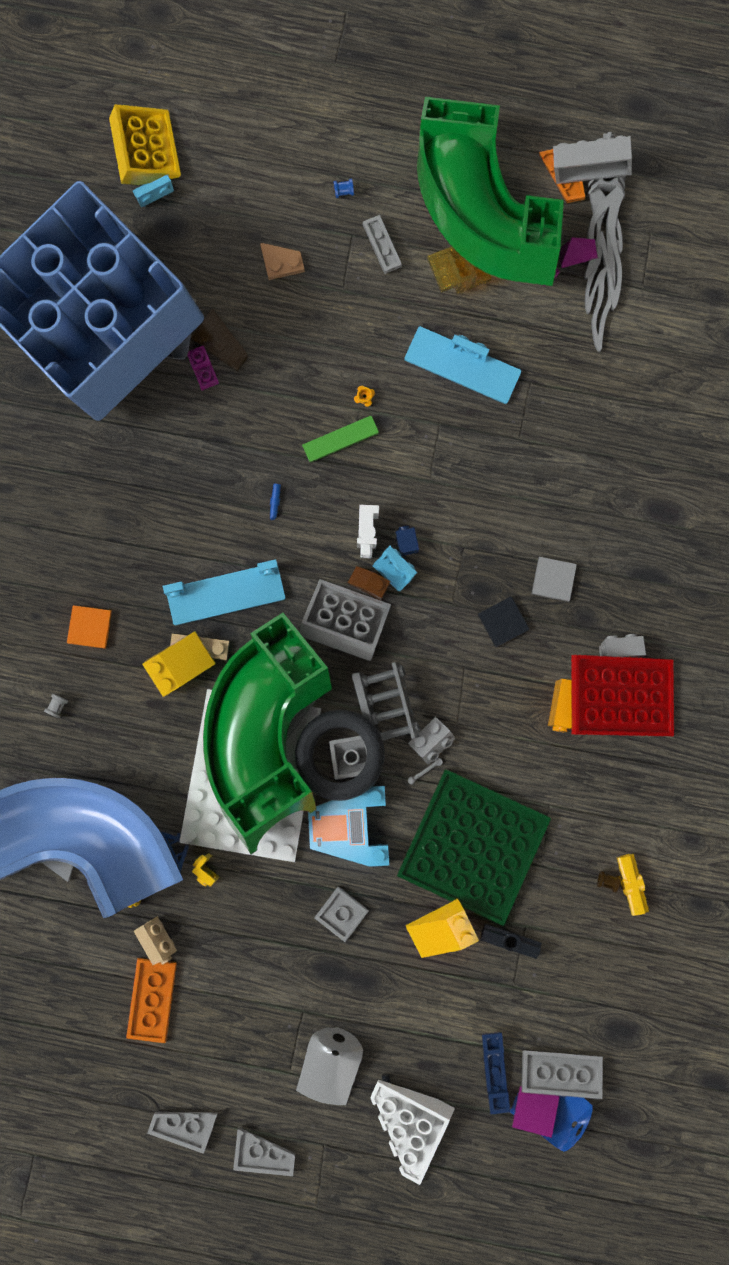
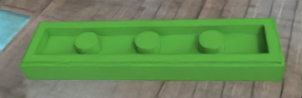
M369 416L305 443L302 447L309 462L312 463L379 434L372 416Z

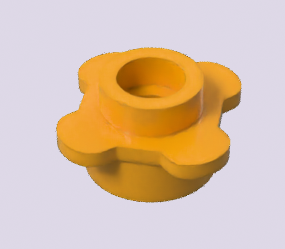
M359 386L357 396L354 397L355 403H362L366 407L371 406V400L375 396V391Z

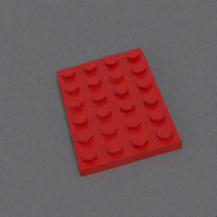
M571 655L572 734L674 736L673 660Z

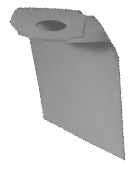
M328 1027L315 1032L308 1044L296 1091L321 1103L346 1105L363 1055L362 1045L357 1038L339 1027ZM341 1034L344 1036L345 1041L341 1043L336 1042L333 1039V1035ZM337 1050L339 1055H333L332 1051Z

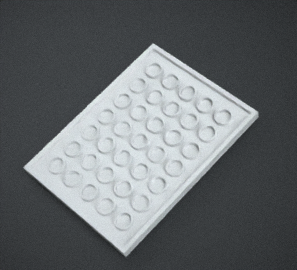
M207 689L179 843L295 862L304 811L295 812L271 827L261 838L257 847L258 850L253 854L249 853L222 813L208 779L203 753L204 719L212 690ZM311 707L286 741L287 761L291 763L297 773L295 749L298 738L305 726L321 714V708Z

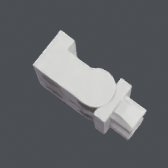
M360 505L359 538H357V548H361L360 558L371 559L372 549H376L377 538H375L376 532L373 527V519H378V505Z

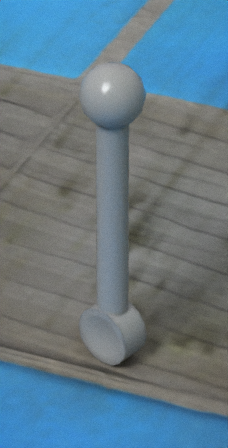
M437 758L435 762L428 766L426 769H424L414 777H409L408 783L414 784L416 779L427 773L429 770H431L435 766L442 765V759Z

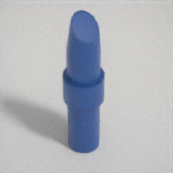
M273 484L272 498L270 500V520H274L277 517L280 504V484Z

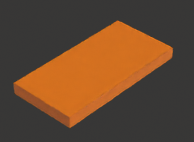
M137 958L126 1039L166 1043L177 962L168 961L163 965L159 962L152 965L148 958Z

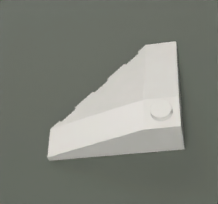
M378 1080L370 1097L373 1105L377 1104L381 1113L378 1118L384 1131L388 1130L391 1137L389 1145L394 1157L398 1156L402 1165L399 1169L402 1176L420 1185L455 1108L436 1098Z

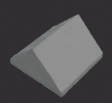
M361 736L329 741L335 780L358 776L364 768L367 759L366 746Z

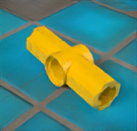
M634 854L617 857L622 876L621 886L624 894L627 896L631 915H642L649 912L644 894V881L641 874H639Z

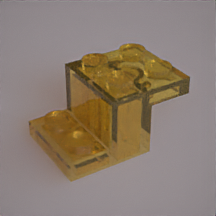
M453 247L427 256L441 293L454 288L456 293L459 294L492 280L490 274L472 265Z

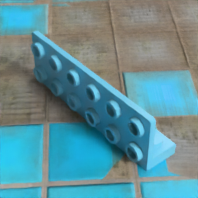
M276 559L258 563V567L187 584L177 582L163 586L164 594L168 598L173 624L176 626L285 600V593Z

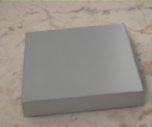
M539 557L532 595L569 602L577 564Z
M338 886L314 918L346 942L369 910Z

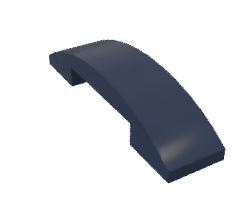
M502 1032L482 1034L490 1114L509 1113L510 1104L506 1083Z

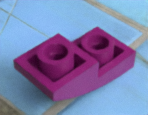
M204 345L188 351L187 356L201 390L219 384Z

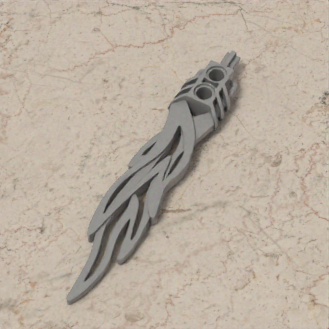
M612 132L604 133L603 138L612 139L614 134ZM626 176L611 177L609 182L605 181L604 178L594 179L588 184V188L591 187L588 197L590 198L593 216L589 223L587 239H594V228L596 226L598 258L589 261L584 275V280H587L585 310L586 314L590 313L598 287L597 303L591 322L593 341L598 352L602 349L604 324L610 308L611 311H614L621 290L622 266L619 254L622 252L623 242L617 215L621 201L625 198ZM603 192H610L606 197ZM608 211L605 242L604 234L601 231V223L605 212ZM602 256L604 269H602L598 274L592 293L589 297L591 283L596 273V270L600 264ZM615 268H616V285H615ZM606 275L608 299L600 319L599 330L597 334V314L603 299L604 279Z

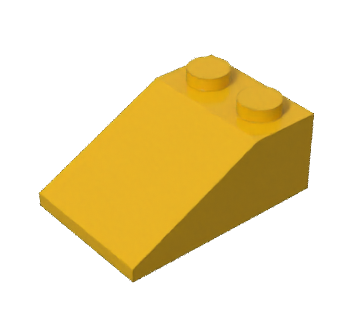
M196 631L149 658L142 665L164 697L216 663Z
M458 899L405 925L421 958L459 951L479 941Z

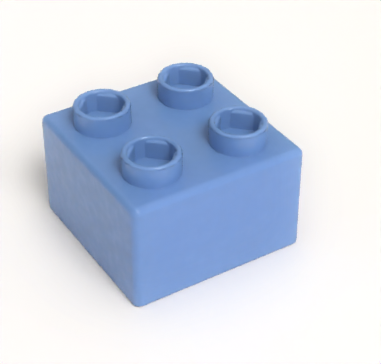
M82 181L74 183L0 255V327L65 396L96 421L102 420L204 320L203 313L183 283Z

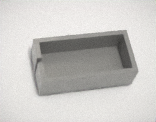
M621 135L612 139L599 138L596 141L589 142L582 140L573 144L560 143L557 146H553L556 184L632 175L631 136Z

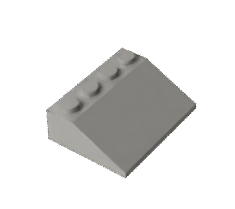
M319 579L302 620L299 633L304 638L371 661L391 604Z

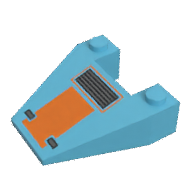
M372 786L367 792L356 798L342 801L331 800L316 806V810L311 814L308 812L310 849L366 866L389 865L388 844L368 845L366 807L386 806L385 786Z

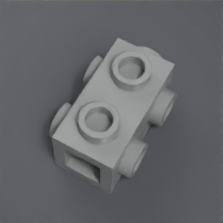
M628 634L625 638L608 636L599 646L600 656L643 658L646 655L643 636H637V634Z

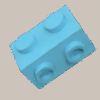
M165 175L151 183L134 189L133 193L142 208L173 192L174 189L169 176Z
M391 546L373 564V567L385 579L389 580L390 584L397 591H401L417 574L414 566L406 562L401 557L399 551Z

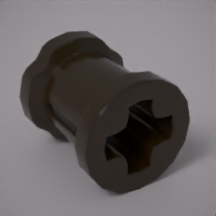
M601 870L597 880V887L601 888L602 886L617 893L621 876L609 875Z

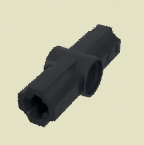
M484 924L480 941L535 959L539 956L542 942L488 924ZM515 937V944L507 946V938Z

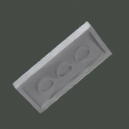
M523 1050L521 1093L602 1099L603 1057Z

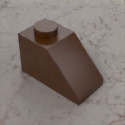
M356 566L347 582L380 601L390 585L389 580Z

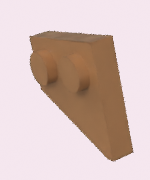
M265 243L260 244L269 280L305 272L299 251Z

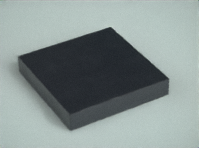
M512 596L477 614L495 648L530 630Z

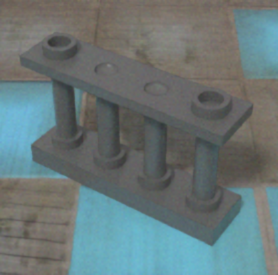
M400 662L392 663L393 670L368 677L364 672L352 674L362 716L367 718L376 727L383 742L384 740L409 733L412 739L420 737V725L418 721H415L404 676H406L403 665H400ZM393 677L396 678L397 689L375 695L369 693L368 686L371 683ZM397 696L401 697L403 707L379 714L374 712L373 705L375 702ZM401 715L406 716L408 726L383 733L379 731V721Z

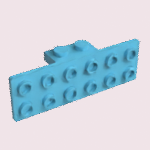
M421 326L418 327L404 359L411 364L504 404L508 403L521 373L520 369L488 356L489 349L482 343H473L463 335H454L451 340Z

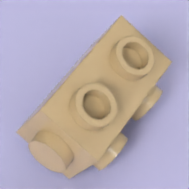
M158 916L134 930L152 965L159 962L162 965L172 959L171 955L177 951L174 942L168 936Z

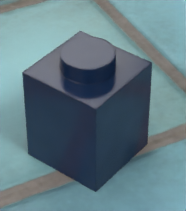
M410 526L398 528L399 531L395 532V537L401 556L418 553L419 547L415 528H410Z

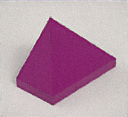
M572 237L566 242L559 252L561 268L597 259L598 253L595 239Z

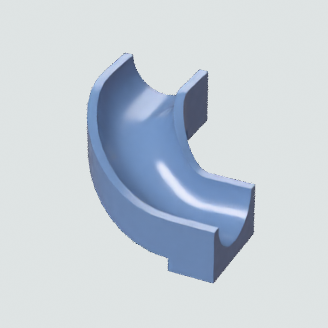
M46 778L15 784L0 790V880L39 862L60 861L68 863L79 869L88 880L87 883L103 918L110 917L122 909L183 880L163 836L149 816L125 796L109 788L77 779Z

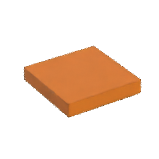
M73 605L67 643L106 649L112 611Z

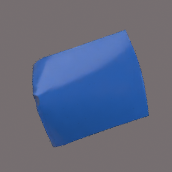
M518 1094L510 1110V1113H512L513 1115L515 1113ZM559 1096L552 1138L541 1136L563 1152L569 1150L585 1132L592 1115L593 1106L584 1098ZM576 1121V1126L572 1128V1123ZM581 1125H583L580 1134L576 1136L578 1129Z

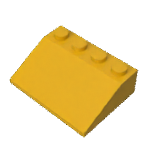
M115 104L109 120L121 184H147L165 175H168L170 179L180 177L181 173L169 111L166 109Z

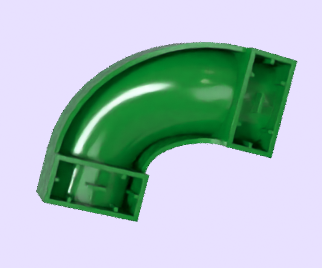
M425 97L420 125L417 176L425 205L439 231L463 258L490 275L516 282L553 286L561 245L564 200L526 195L525 204L523 205L510 195L502 178L496 153L495 141L500 105Z
M281 613L250 633L252 639L229 659L214 684L204 719L203 753L211 788L222 813L250 854L258 850L257 847L261 838L280 820L298 811H308L311 814L316 810L312 791L291 763L287 761L286 739L293 717L300 710L332 690L328 667L284 613Z

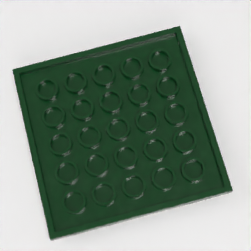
M444 769L397 876L451 902L458 899L462 907L504 926L551 818Z

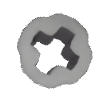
M52 694V700L44 712L60 718L63 706L68 703V700Z

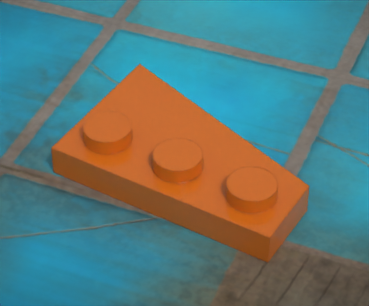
M553 149L539 152V156L556 184ZM583 181L556 184L566 203L585 200Z

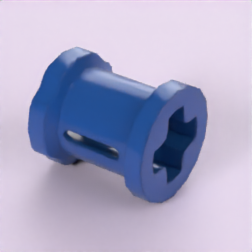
M352 178L343 182L334 181L336 198L349 194L354 196Z

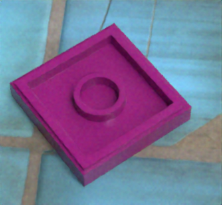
M520 1086L512 1127L552 1138L559 1096L521 1093L522 1086Z

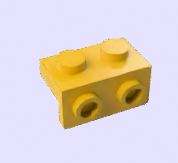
M209 853L205 856L203 854L199 856L193 864L195 868L192 871L198 877L197 881L205 887L207 885L211 887L219 878L218 875L205 865L212 856Z

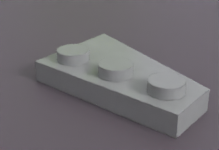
M155 1112L147 1134L204 1154L218 1112Z

